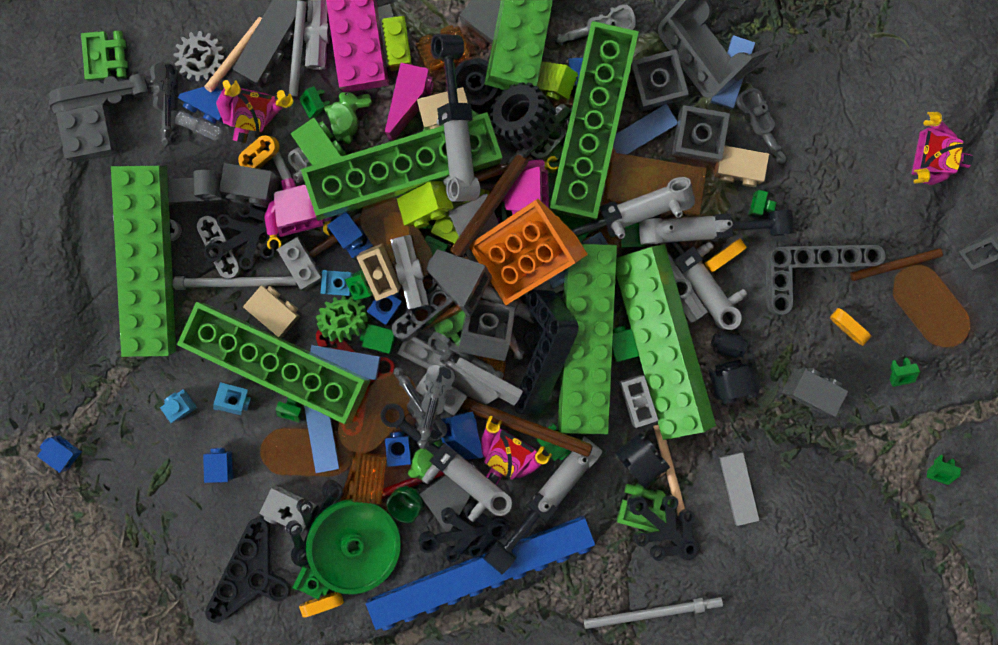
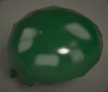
M403 486L398 487L392 492L386 505L389 513L396 520L402 523H412L422 512L424 500L416 489Z

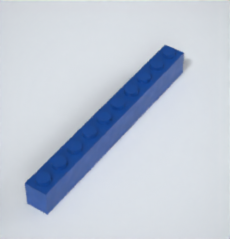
M582 515L521 539L512 550L517 558L502 575L484 560L487 554L484 553L479 557L466 560L368 598L366 606L375 630L382 628L385 631L396 626V622L403 619L405 622L414 620L418 617L417 614L426 611L429 614L438 610L442 604H455L461 601V597L469 594L470 597L476 596L483 592V588L489 586L492 588L499 587L505 583L504 580L512 577L514 580L520 579L527 575V571L535 569V571L543 570L548 567L550 562L557 561V563L566 561L570 558L569 555L576 552L578 554L587 553L592 550L591 547L595 543L586 519Z

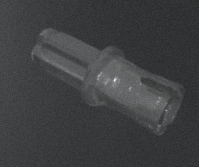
M179 111L176 116L175 123L177 125L192 130L196 135L202 134L215 141L222 135L220 127L204 121L203 117L197 118L184 111Z

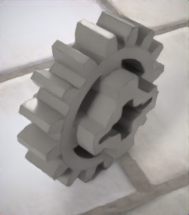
M202 31L198 32V36L190 32V39L187 40L182 37L183 45L176 44L180 51L179 53H174V57L179 59L175 66L181 68L179 72L183 76L187 75V79L193 81L194 78L198 83H202L203 78L209 81L210 76L214 75L221 66L220 63L225 61L226 58L221 55L225 52V49L219 46L221 42L217 38L213 40V36L210 33L205 37ZM200 43L208 44L211 47H202ZM199 54H203V55L201 56V60L198 61V59H199ZM189 67H197L200 72L193 71Z

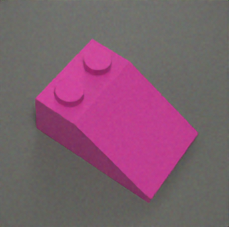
M400 63L385 128V134L390 141H394L419 111L417 99L432 95L434 82H432L433 77L430 76L428 68Z

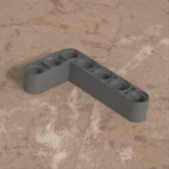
M214 170L193 171L194 178L168 179L169 205L228 202V199L225 198L226 195L219 191L222 175Z
M878 245L778 247L770 250L765 259L766 305L768 311L773 315H783L791 311L793 307L792 269L873 267L883 263L885 251ZM823 251L829 255L827 263L821 260V253ZM846 251L850 252L852 255V260L850 263H848L844 259V253ZM869 251L875 254L873 262L869 261L867 257ZM776 252L781 253L783 256L781 264L776 263L774 260ZM799 252H803L806 255L804 264L800 263L797 259ZM777 275H780L784 281L781 288L776 286L774 282ZM778 298L784 302V308L781 311L775 307V301Z

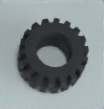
M521 82L518 86L515 84L511 85L510 89L502 91L500 97L497 96L495 99L496 103L491 107L493 111L490 113L492 127L512 148L516 147L518 150H522L524 147L531 149L532 145L537 146L541 144L540 141L548 137V132H552L554 128L552 124L556 123V117L554 116L556 110L553 104L532 83L525 84Z

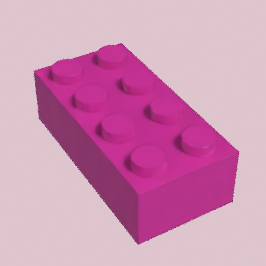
M326 0L339 88L343 92H354L390 86L377 0Z

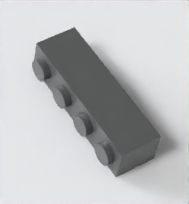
M272 0L233 67V70L239 76L260 88L263 87L264 83L267 84L273 74L272 69L275 64L281 62L284 56L283 50L287 43L290 44L294 39L297 0Z

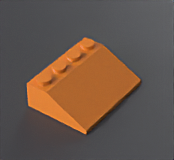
M539 199L534 200L486 232L469 246L478 263L486 265L492 275L490 282L505 305L588 255L575 233Z

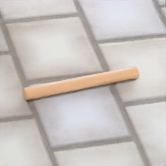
M258 17L204 86L206 90L213 92L239 59L261 21V17Z
M656 424L653 425L661 457L670 466L666 475L671 494L678 499L676 512L679 516V513L685 509L667 440L662 439L659 425Z

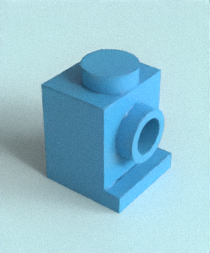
M322 270L321 294L352 296L344 279L353 273ZM337 279H341L343 282L339 288L335 286Z
M220 382L213 409L241 415L242 410L247 411L251 397H247L248 389ZM235 398L237 403L235 405L229 404V399Z
M184 389L167 397L164 400L165 404L160 407L170 423L181 420L197 408Z

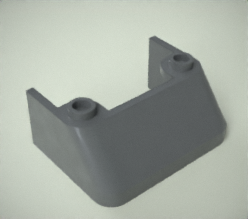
M680 0L660 22L658 35L669 51L677 50L681 67L703 96L711 98L720 94L748 75L773 51L768 47L752 54L740 52L731 58L705 24L712 14L711 3L708 0Z

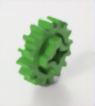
M342 296L341 300H337L334 297L333 303L326 301V308H320L321 315L316 316L320 332H322L324 338L329 336L330 341L338 338L339 342H342L344 337L352 340L351 335L359 336V329H365L364 322H368V313L365 305H362L361 300L354 301L353 296L349 300H346L345 296Z

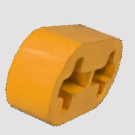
M267 135L259 137L241 152L238 158L239 165L255 169L261 168L278 153V140ZM265 142L271 143L269 145L270 151L263 150L266 147ZM248 156H256L252 159L253 165L247 163L249 161Z
M739 238L704 264L712 273L747 247Z
M837 308L830 316V319L858 344L864 346L871 338L870 333L842 309Z
M332 592L326 596H321L319 599L315 598L300 604L299 608L302 617H309L338 607L345 602L342 593Z

